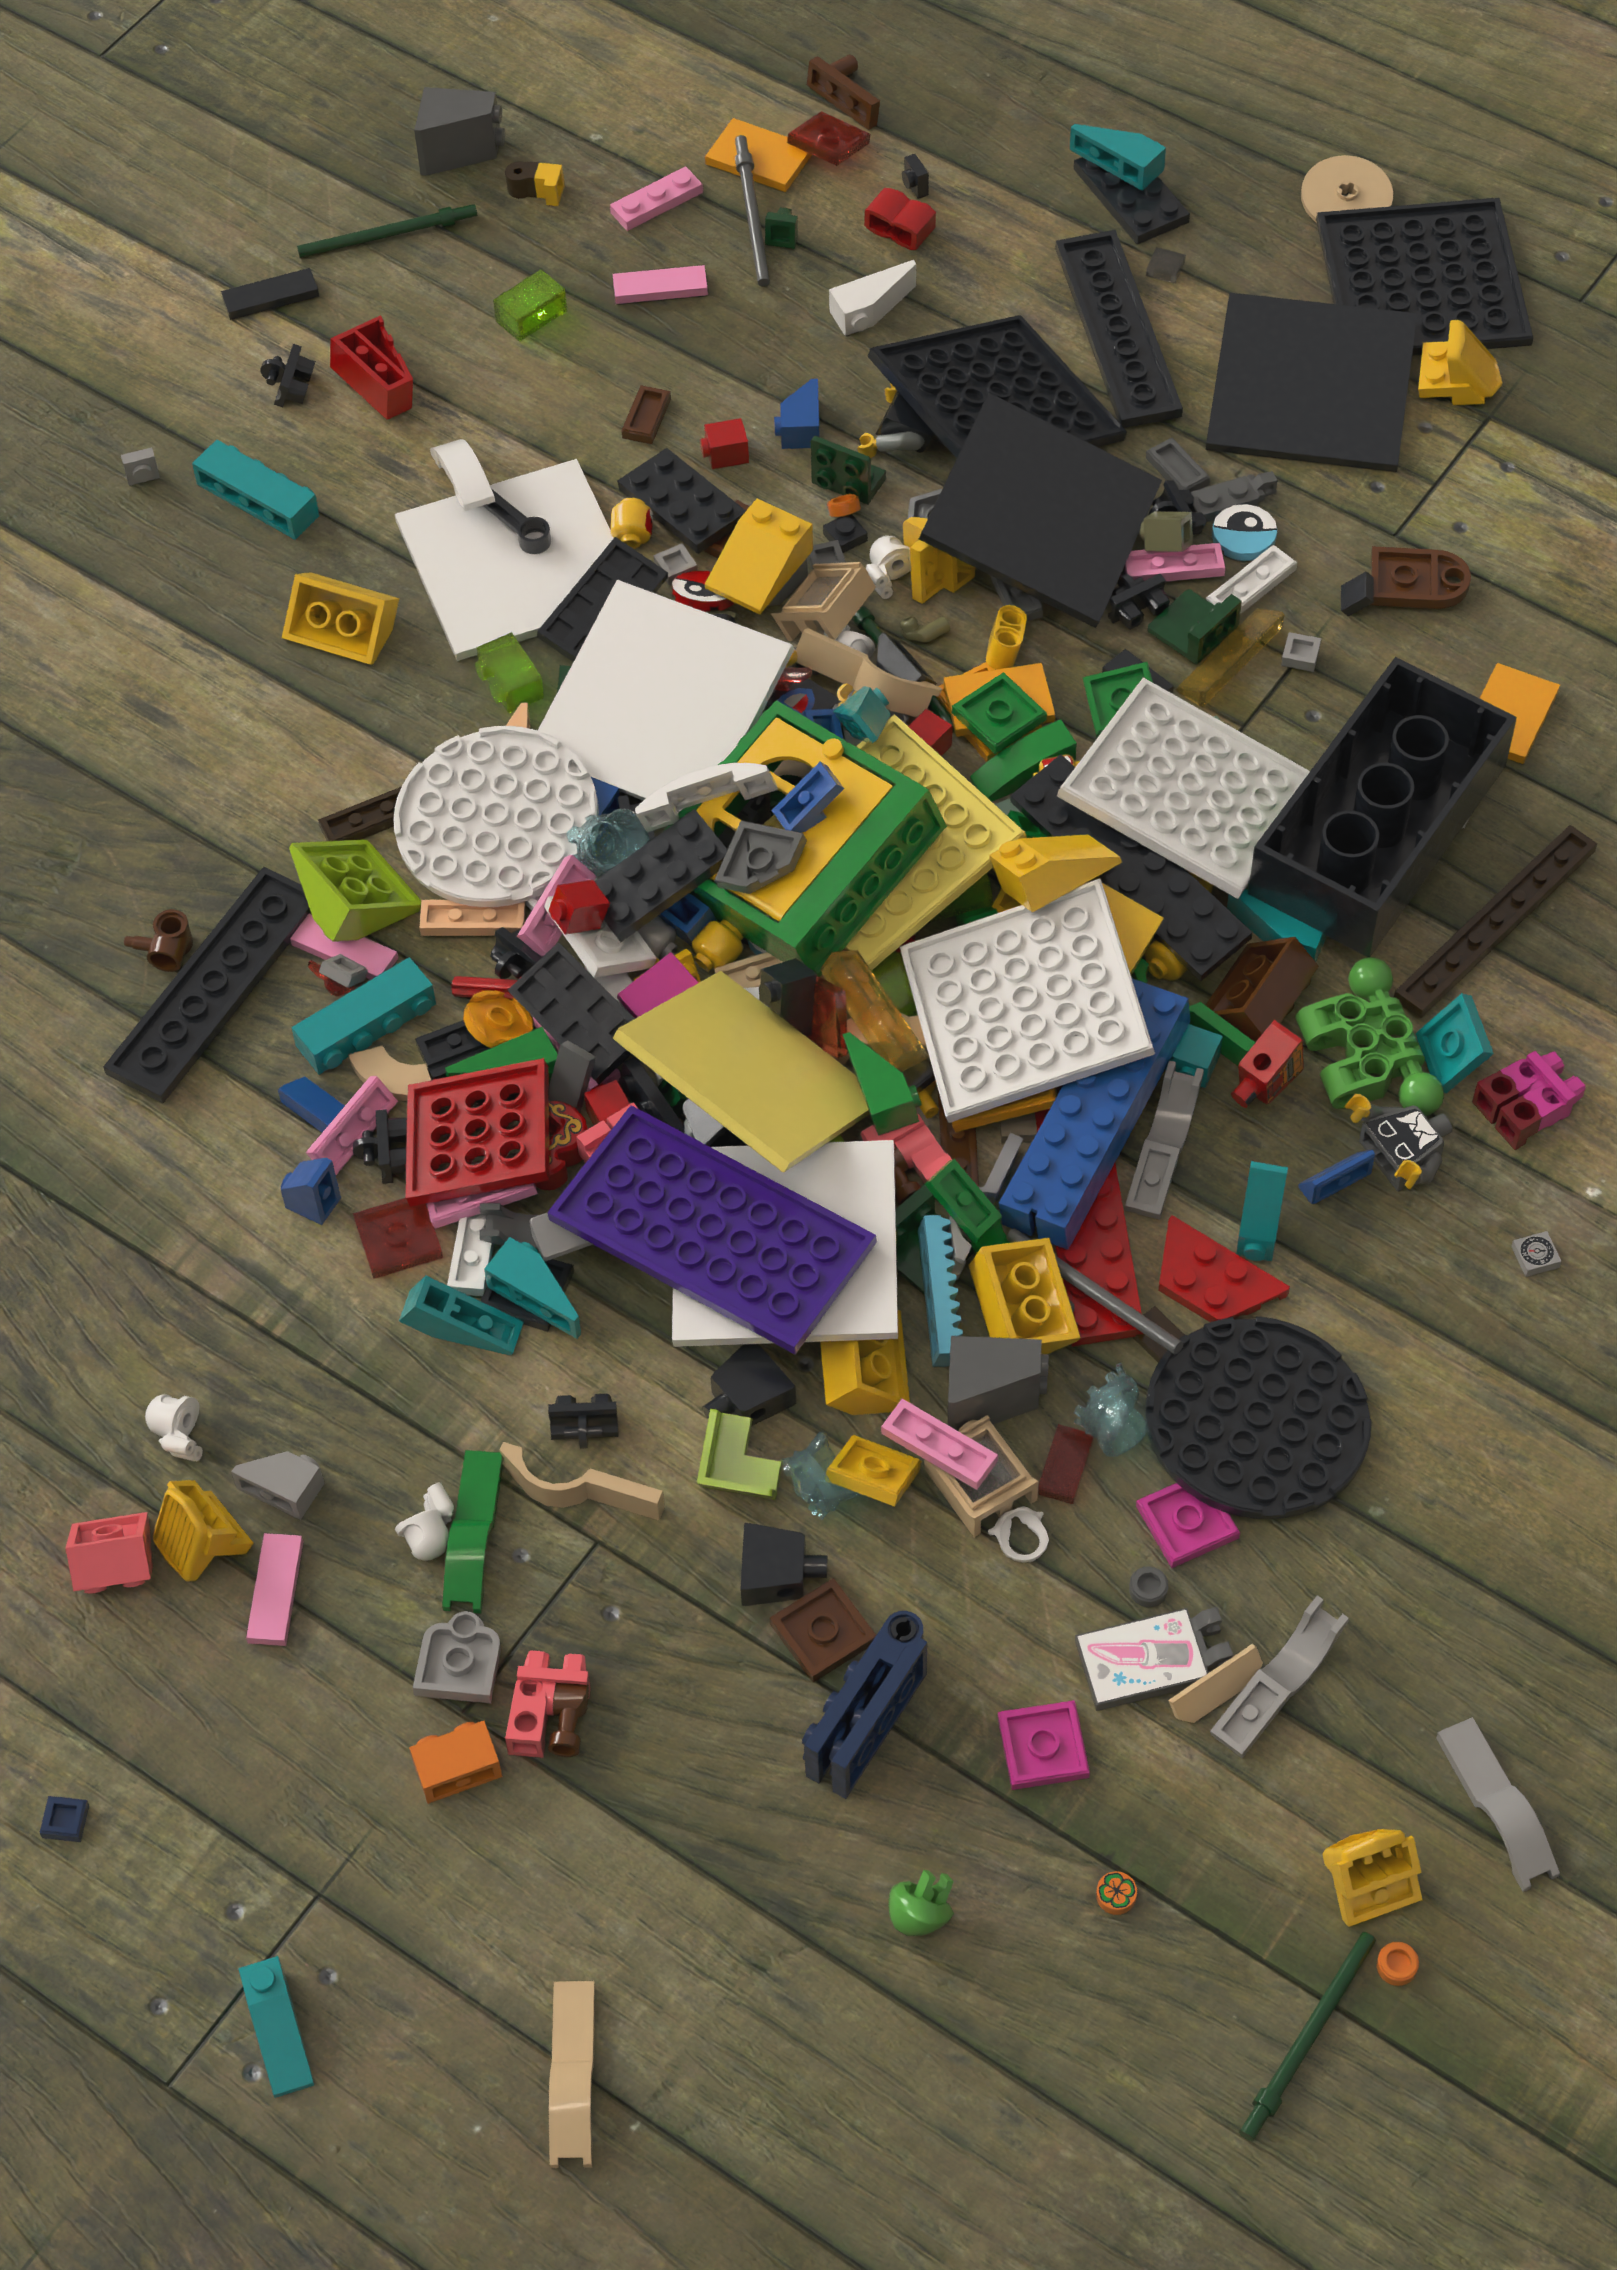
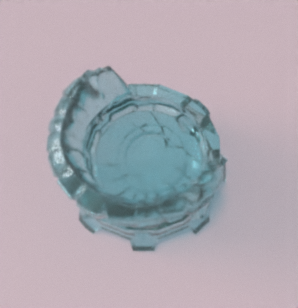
M617 809L610 814L597 816L591 814L585 817L586 822L580 828L573 826L566 833L568 841L571 844L577 845V854L574 856L597 877L607 873L650 840L649 833H647L637 815L628 809Z
M1122 1362L1116 1364L1118 1376L1114 1371L1106 1374L1105 1379L1108 1384L1103 1385L1099 1389L1093 1385L1087 1391L1090 1399L1086 1404V1408L1078 1405L1074 1411L1081 1418H1076L1074 1424L1083 1427L1085 1434H1091L1094 1438H1097L1104 1454L1109 1457L1122 1455L1134 1448L1143 1439L1147 1431L1144 1417L1134 1408L1139 1396L1137 1383L1131 1377H1128Z
M819 1432L806 1449L800 1452L794 1451L793 1456L781 1460L783 1465L789 1464L783 1467L786 1476L791 1475L795 1493L810 1504L808 1509L814 1516L821 1511L817 1516L821 1521L828 1512H835L836 1507L841 1501L850 1500L861 1495L831 1483L827 1477L826 1470L836 1457L829 1445L828 1436L824 1432Z

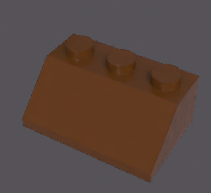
M1296 937L1249 943L1208 1000L1206 1006L1256 1043L1274 1020L1281 1024L1285 1016L1293 1010L1295 1001L1301 992L1310 985L1311 978L1319 966Z

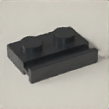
M464 1020L415 1038L418 1051L433 1080L447 1077L446 1067L490 1049V1047L477 1041L466 1028Z

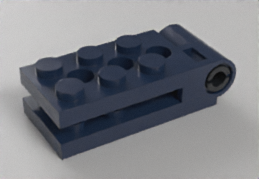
M898 1611L887 1618L860 1661L854 1660L849 1665L843 1678L845 1684L839 1693L833 1691L823 1707V1713L825 1714L818 1725L812 1723L802 1739L806 1777L820 1784L832 1765L830 1775L832 1776L833 1792L845 1799L853 1790L927 1675V1641L923 1640V1624L916 1614L909 1611Z

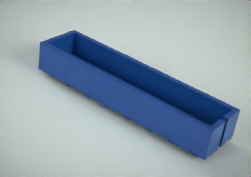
M1132 979L1155 1054L1062 1086L999 1201L1002 1225L1012 1229L1016 1228L1020 1232L1032 1236L1035 1231L1032 1212L1036 1213L1035 1220L1038 1239L1050 1238L1051 1244L1069 1249L1190 1023L1189 999Z

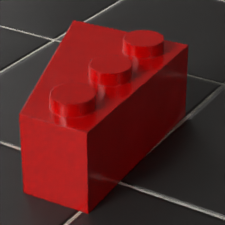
M381 315L330 338V368L386 420L412 408L413 378L401 354L397 353L394 347V340L391 334L388 335Z

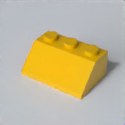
M311 572L295 574L282 638L372 665L393 630L400 598Z
M1050 1238L990 1245L980 1248L969 1264V1269L990 1337L1042 1339L1041 1354L1052 1353L1080 1339Z
M898 1310V1339L820 1342L827 1406L851 1415L892 1412L902 1399L910 1403L900 1310Z

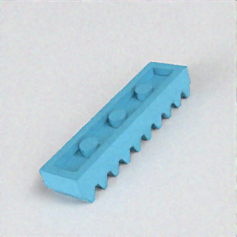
M941 1215L924 1216L918 1228L933 1367L950 1365L951 1336H962L963 1330L957 1328L961 1321V1316L956 1315L960 1303L954 1301L958 1293V1288L953 1287L957 1277L951 1273L955 1266V1261L950 1260L954 1250L953 1247L948 1246L952 1234L948 1233L947 1230L951 1223L950 1220L941 1217Z

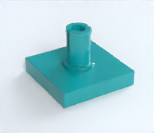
M1461 993L1415 1033L1431 1075L1436 1076L1441 1082L1444 1093H1448L1494 1054L1472 995Z

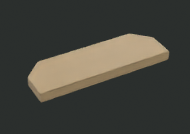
M1251 1644L1169 1699L1168 1701L1174 1716L1179 1720L1195 1723L1241 1692L1255 1673L1262 1667L1263 1662L1257 1647Z

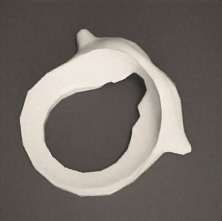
M1025 1506L1003 1513L995 1526L988 1530L990 1535L997 1537L1001 1550L1006 1557L1022 1563L1033 1562L1046 1551L1049 1542L1047 1531L1041 1522V1518L1044 1515L1043 1512H1036ZM1015 1516L1019 1517L1020 1521L1026 1524L1039 1538V1547L1031 1554H1017L1009 1546L1011 1519Z

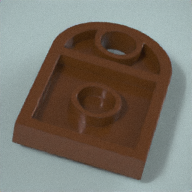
M1372 546L1371 575L1374 577V602L1370 605L1444 609L1457 605L1466 597L1469 591L1471 572L1468 565L1459 556L1444 550ZM1457 577L1461 582L1451 583L1446 578Z

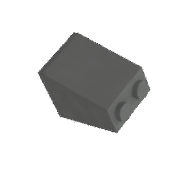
M424 87L414 129L421 175L427 176L497 158L499 146H504L505 129L500 127L502 122V105H497L496 92Z
M951 1336L948 1426L959 1431L968 1421H978L987 1415L990 1417L991 1423L996 1424L1038 1409L1039 1394L1047 1395L1049 1354H1041L1042 1339Z

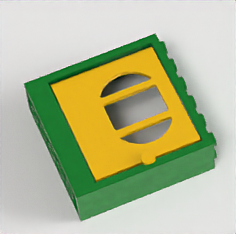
M776 700L768 710L762 713L752 729L739 740L737 746L727 758L718 765L729 763L766 765L777 784L778 790L787 795L795 786L773 773L784 760H794L802 762L813 769L821 761L830 768L844 787V790L823 810L827 818L806 832H802L807 842L794 871L751 894L729 890L779 923L723 888H719L718 885L708 879L691 891L690 894L708 906L717 921H728L740 931L744 938L782 962L795 958L817 973L818 980L947 825L929 789ZM736 791L682 809L678 812L679 820L695 809L715 835L719 837L727 826L735 831L737 830L742 820L736 816L750 799L745 800L741 792ZM717 873L710 877V879L714 881Z

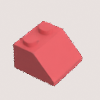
M148 1512L72 1524L66 1544V1554L73 1591L84 1590L85 1593L92 1594L107 1589V1586L122 1584L123 1587H136L144 1584L145 1580L151 1579L153 1562Z

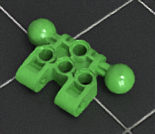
M1376 957L1363 958L1354 964L1348 976L1350 989L1356 996L1345 993L1302 1008L1295 1016L1309 1050L1317 1051L1335 1046H1342L1346 1050V1059L1332 1063L1320 1072V1078L1334 1108L1342 1109L1345 1108L1346 1103L1355 1094H1361L1369 1101L1383 1098L1392 1083V1079L1402 1076L1403 1082L1398 1091L1401 1106L1403 1108L1412 1105L1416 1106L1425 1116H1430L1443 1103L1444 1091L1442 1084L1436 1076L1422 1071L1421 1066L1425 1062V1057L1414 1035L1412 1022L1406 1017L1399 999L1389 996L1388 992L1393 984L1391 968L1385 961ZM1344 1016H1353V1017H1355V1018H1354V1019H1348V1018H1345ZM1390 1035H1399L1401 1038H1394ZM1363 1044V1045H1366V1046H1368V1047H1366V1048H1360V1047H1358V1046H1356V1045ZM1376 1073V1074H1379V1075H1381V1076H1380V1077H1372V1076H1370V1075H1368V1074Z

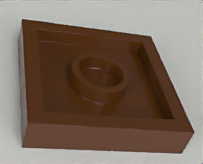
M834 1578L770 1617V1625L813 1683L868 1649L876 1637L874 1631Z

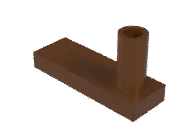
M849 54L831 64H828L818 56L809 60L806 84L809 88L866 129L870 130L877 126L880 100L846 77L858 70V62L853 55Z

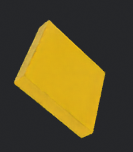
M852 1435L827 1468L824 1480L895 1507L919 1473L922 1461L886 1446Z

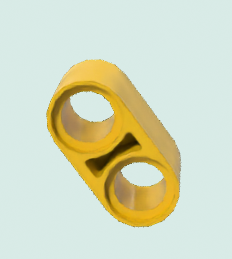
M1005 605L997 613L986 653V662L996 670L1013 667L1018 656L1027 621L1025 612L1019 607Z

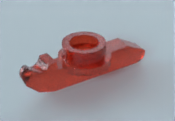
M808 667L785 668L775 689L779 691L790 690V685H793V683L803 682L811 677L812 670Z
M312 960L308 962V968L317 977L324 980V986L330 994L341 996L357 989L354 986L347 988L319 973L321 965Z

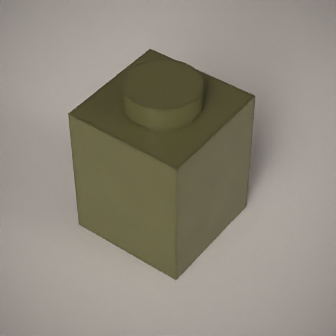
M1154 511L1145 517L1140 529L1141 539L1145 541V551L1183 552L1193 545L1192 512Z

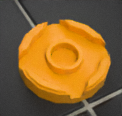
M484 990L474 994L464 1009L463 1020L466 1028L477 1041L493 1048L532 1031L533 1020L531 1014L514 997L511 1001L503 997L505 994L503 992Z

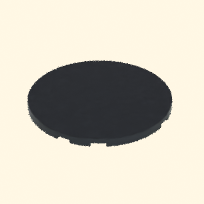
M1256 1316L1255 1319L1234 1320L1233 1317L1204 1324L1203 1328L1192 1332L1188 1336H1182L1179 1339L1183 1342L1181 1351L1174 1355L1167 1350L1152 1374L1146 1395L1145 1423L1148 1437L1158 1460L1166 1472L1185 1491L1203 1503L1229 1514L1253 1519H1281L1298 1516L1313 1511L1337 1497L1351 1483L1361 1468L1371 1437L1372 1422L1367 1404L1368 1397L1357 1373L1351 1371L1349 1366L1341 1359L1342 1355L1334 1347L1316 1334L1292 1323L1273 1318Z

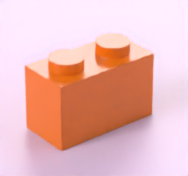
M485 1721L463 1723L457 1726L453 1732L439 1737L437 1735L424 1737L416 1745L409 1747L428 1804L503 1777Z

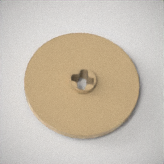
M1342 155L1322 160L1308 171L1302 183L1301 200L1307 214L1316 222L1317 212L1392 206L1393 188L1386 173L1376 164L1360 157Z

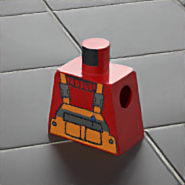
M1274 1020L1238 1065L1240 1084L1231 1093L1232 1098L1244 1108H1247L1255 1098H1258L1265 1104H1270L1303 1071V1040Z

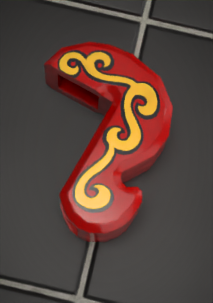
M549 1101V1133L552 1134L549 1138V1180L535 1183L542 1190H555L561 1187L568 1179L567 1167L576 1165L582 1160L579 1156L576 1136L588 1130L586 1119L576 1108L565 1102Z

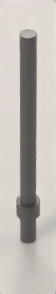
M739 135L735 138L737 151L735 156L736 170L741 176L757 282L759 286H767L770 283L752 174L754 169L753 156L749 153L746 136Z
M1016 1228L1011 1229L1006 1238L1010 1243L1032 1240ZM1055 1256L1061 1277L1174 1355L1181 1351L1183 1348L1182 1341Z

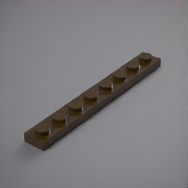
M1569 825L1395 990L1394 997L1399 999L1404 1007L1419 1018H1422L1596 851L1597 843Z

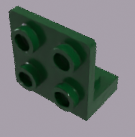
M814 436L810 441L812 483L841 495L855 494L859 497L860 502L869 505L886 480V470L871 465V458L869 456Z
M1187 589L1148 624L1147 631L1197 665L1239 626L1242 600L1231 594L1222 603L1218 602L1213 605L1192 590Z
M925 1185L896 1208L897 1272L922 1294H925L918 1228L924 1216L938 1215L935 1212V1197ZM963 1236V1238L972 1245V1243ZM971 1247L966 1260L974 1253L973 1247Z

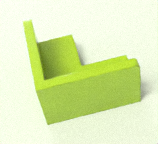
M710 1409L697 1478L698 1485L703 1488L776 1500L783 1463L781 1461L746 1455L752 1418L721 1413L719 1410Z

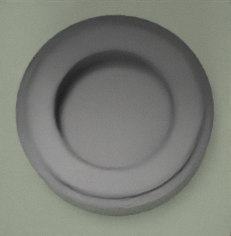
M1147 1566L1139 1568L1132 1574L1129 1593L1137 1604L1143 1607H1155L1165 1600L1168 1592V1580L1161 1570Z

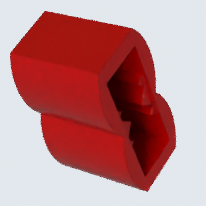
M884 188L865 209L864 226L878 236L891 238L902 247L909 250H917L936 227V211L927 203L910 200L901 191Z

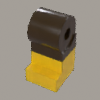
M527 161L514 162L506 167L505 177L509 195L517 199L526 197L546 199V205L559 206L565 187L562 165Z

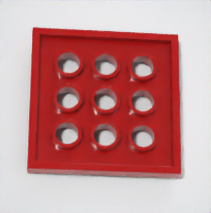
M544 1058L408 1085L405 1199L410 1207L549 1180L548 1065ZM520 1093L516 1099L505 1101L510 1094ZM485 1099L481 1106L471 1108L475 1101ZM451 1106L448 1112L437 1115L442 1107ZM520 1121V1123L515 1128L510 1130L505 1129L507 1128L510 1122ZM481 1127L485 1128V1130L480 1135L471 1136L474 1133L475 1129ZM451 1134L445 1142L436 1143L442 1135ZM520 1149L516 1156L505 1158L509 1151ZM485 1156L481 1163L470 1165L476 1157ZM450 1163L449 1167L444 1171L436 1172L441 1164Z

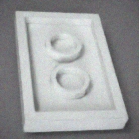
M553 896L548 897L544 908L547 912ZM604 920L600 929L566 935L563 933L593 978L650 969L656 961V956L638 931L620 943Z

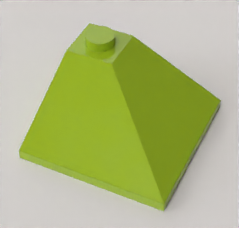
M368 840L292 843L289 847L313 920L332 942L359 940L421 911V899Z

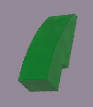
M1060 719L1032 732L1002 750L970 776V781L991 802L1014 793L1033 777V773L1039 772L1041 760L1061 754L1070 755L1076 760L1077 743Z

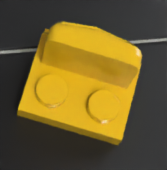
M1460 320L1450 321L1448 341L1423 343L1418 387L1420 398L1452 397L1453 405L1485 404V397H1492L1502 386L1503 382L1496 359L1464 322Z
M910 517L903 522L904 545L910 548L912 599L923 604L941 589L945 588L954 593L975 577V567L919 540L918 538L928 519Z
M195 1480L169 1481L154 1529L153 1541L166 1562L185 1581H196L214 1556L242 1555L249 1551L254 1544L253 1541L212 1491H203Z
M1377 1829L1351 1835L1327 1847L1322 1854L1324 1864L1333 1876L1342 1920L1348 1927L1422 1900L1417 1874L1422 1872L1415 1840L1412 1835L1405 1838V1834L1401 1830Z

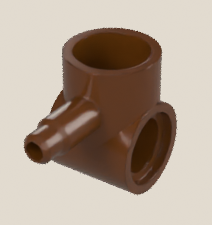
M174 909L165 910L155 917L153 922L155 934L153 938L142 936H126L124 938V945L126 947L148 951L147 961L153 967L167 972L179 970L184 955L193 946V938L186 915Z

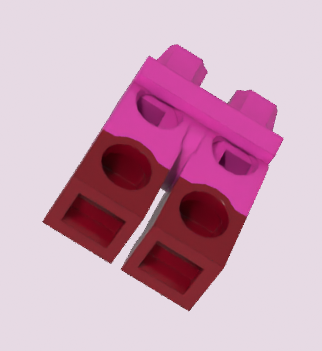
M1533 1051L1527 1055L1526 1059H1521L1478 1081L1472 1103L1491 1124L1496 1123L1495 1129L1514 1150H1517L1526 1144L1527 1138L1545 1127L1555 1124L1560 1119L1563 1120L1570 1116L1573 1104L1583 1097L1586 1087L1577 1076H1572L1565 1081L1558 1076L1563 1072L1564 1064L1555 1051L1543 1056Z

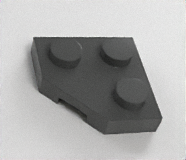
M740 821L714 881L719 888L751 894L794 871L807 840L803 833Z

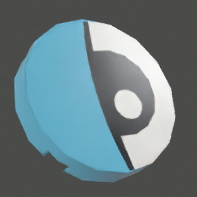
M1248 504L1233 505L1222 510L1215 517L1212 527L1213 543H1220L1224 555L1230 559L1239 561L1254 560L1272 545H1275L1277 539L1276 521L1268 512L1260 507Z

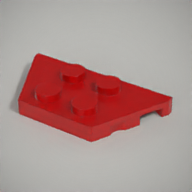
M1170 1216L1158 1291L1209 1322L1230 1317L1236 1320L1239 1316L1250 1315L1260 1310L1261 1305L1277 1297L1279 1300H1282L1288 1296L1290 1286L1175 1216Z

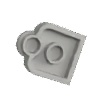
M468 1611L455 1614L448 1623H437L429 1627L424 1633L413 1683L414 1696L491 1703L501 1654L498 1634L493 1629L484 1627L483 1621L474 1613Z

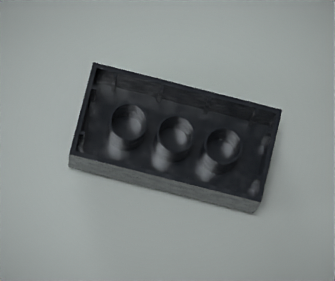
M1395 657L1254 846L1248 895L1315 928L1366 957H1371L1506 767L1517 717Z

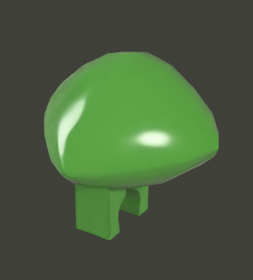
M923 1870L918 1884L910 1881L900 1882L891 1888L888 1899L889 1916L897 1931L906 1936H923L937 1931L950 1921L954 1912L946 1901L954 1881L948 1874L941 1873L939 1882L933 1885L936 1877L929 1870Z

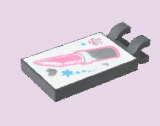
M1214 1607L1204 1610L1190 1618L1188 1609L1184 1608L1075 1635V1644L1096 1711L1184 1690L1208 1674V1672H1211L1232 1658L1233 1653L1229 1641L1214 1645L1207 1650L1203 1636L1216 1635L1221 1632L1219 1624L1222 1623L1218 1608Z

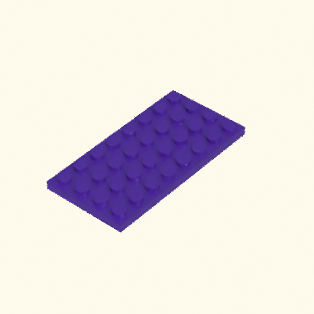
M632 1105L626 1110L547 1212L551 1222L793 1354L798 1352L877 1243L876 1235Z

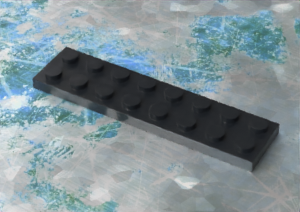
M1116 230L1056 240V253L1118 422L1123 428L1182 417L1183 407Z
M1062 754L1059 755L1011 794V803L1047 837L1090 835L1119 855L1122 863L1092 880L1101 879L1102 883L1164 917L1154 938L1165 945L1181 964L1199 981H1202L1252 939V931L1184 868L1057 797L1060 787L1075 769Z
M263 867L103 1066L105 1074L164 1103L291 942L290 938L308 914H311L302 885Z

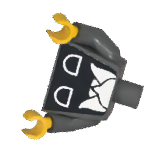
M1355 1094L1346 1103L1345 1108L1354 1111L1350 1116L1354 1123H1358L1360 1120L1364 1121L1359 1142L1366 1151H1374V1162L1398 1192L1405 1187L1411 1189L1414 1184L1431 1183L1442 1163L1441 1156L1444 1147L1442 1137L1452 1132V1125L1447 1116L1442 1113L1428 1120L1416 1106L1412 1105L1406 1108L1380 1107L1370 1104L1365 1096Z

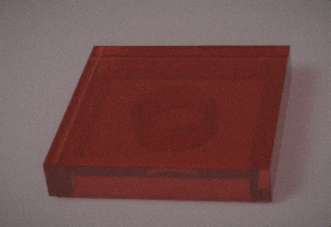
M821 111L788 133L787 143L838 166L868 145L871 134Z
M817 976L814 985L812 1034L807 1036V1038L828 1054L841 1058L848 1055L842 1035L847 1033L846 990Z
M403 1198L353 1213L373 1279L443 1258V1253L434 1226L431 1223L426 1204L410 1207L407 1200Z

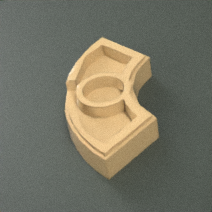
M383 1045L349 1055L352 1068L363 1083L370 1076H377L399 1101H407L409 1084L431 1080L426 1064L409 1065L400 1063L388 1055Z

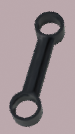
M492 489L495 502L483 505V507L518 534L519 546L524 552L529 554L545 552L551 545L548 522L540 517L527 518ZM532 532H540L544 534L543 536L537 539H529L525 537L527 534Z

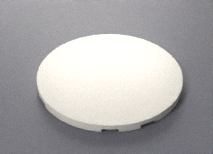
M524 727L480 728L479 732L463 737L457 735L434 748L435 752L413 768L397 797L394 811V833L399 851L407 868L423 886L433 893L455 903L475 907L509 906L543 894L565 857L574 855L580 862L584 859L591 847L598 825L599 809L596 790L590 773L576 753L573 754L568 748L563 746L558 739L543 732Z

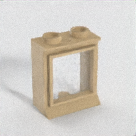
M861 562L813 565L814 569L784 605L782 612L771 613L788 641H793L806 628L816 632L818 629L813 620L819 622L829 638L835 640L876 588L868 575V571Z
M988 1415L978 1421L970 1420L959 1429L960 1433L998 1454V1462L977 1490L924 1459L925 1471L973 1537L981 1533L982 1519L994 1512L1000 1518L1003 1513L1012 1510L1013 1501L1023 1495L1031 1504L1036 1502L1038 1498L1039 1481L1031 1477L991 1423Z

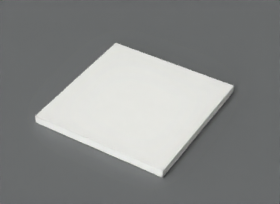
M577 459L490 485L491 489L527 518L540 517L548 522L551 545L545 552L540 554L524 552L519 546L518 534L485 507L479 506L464 511L456 496L395 514L396 523L457 661L536 637L540 627L614 539L610 534V528ZM532 532L527 534L525 537L529 539H537L543 536L544 534L540 532Z
M617 580L538 731L558 739L573 754L576 753L585 764L591 777L618 787L622 793L645 800L652 793L671 781L694 771L716 766L727 758L737 746L739 740L758 722L795 649L790 643Z
M1142 678L1062 784L1057 797L1238 899L1250 882L1254 846L1310 771L1149 680Z
M1101 879L1085 883L1033 913L1023 905L900 946L948 1123L1155 1054Z
M894 1140L828 1142L786 1172H781L750 1146L711 1147L876 1235L877 1243L805 1342L898 1339ZM673 1288V1347L773 1343Z

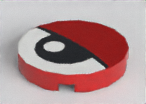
M711 571L682 573L675 577L672 582L671 594L672 597L675 596L676 602L703 612L710 611V607L717 606L718 611H722L734 604V602L705 589V582Z

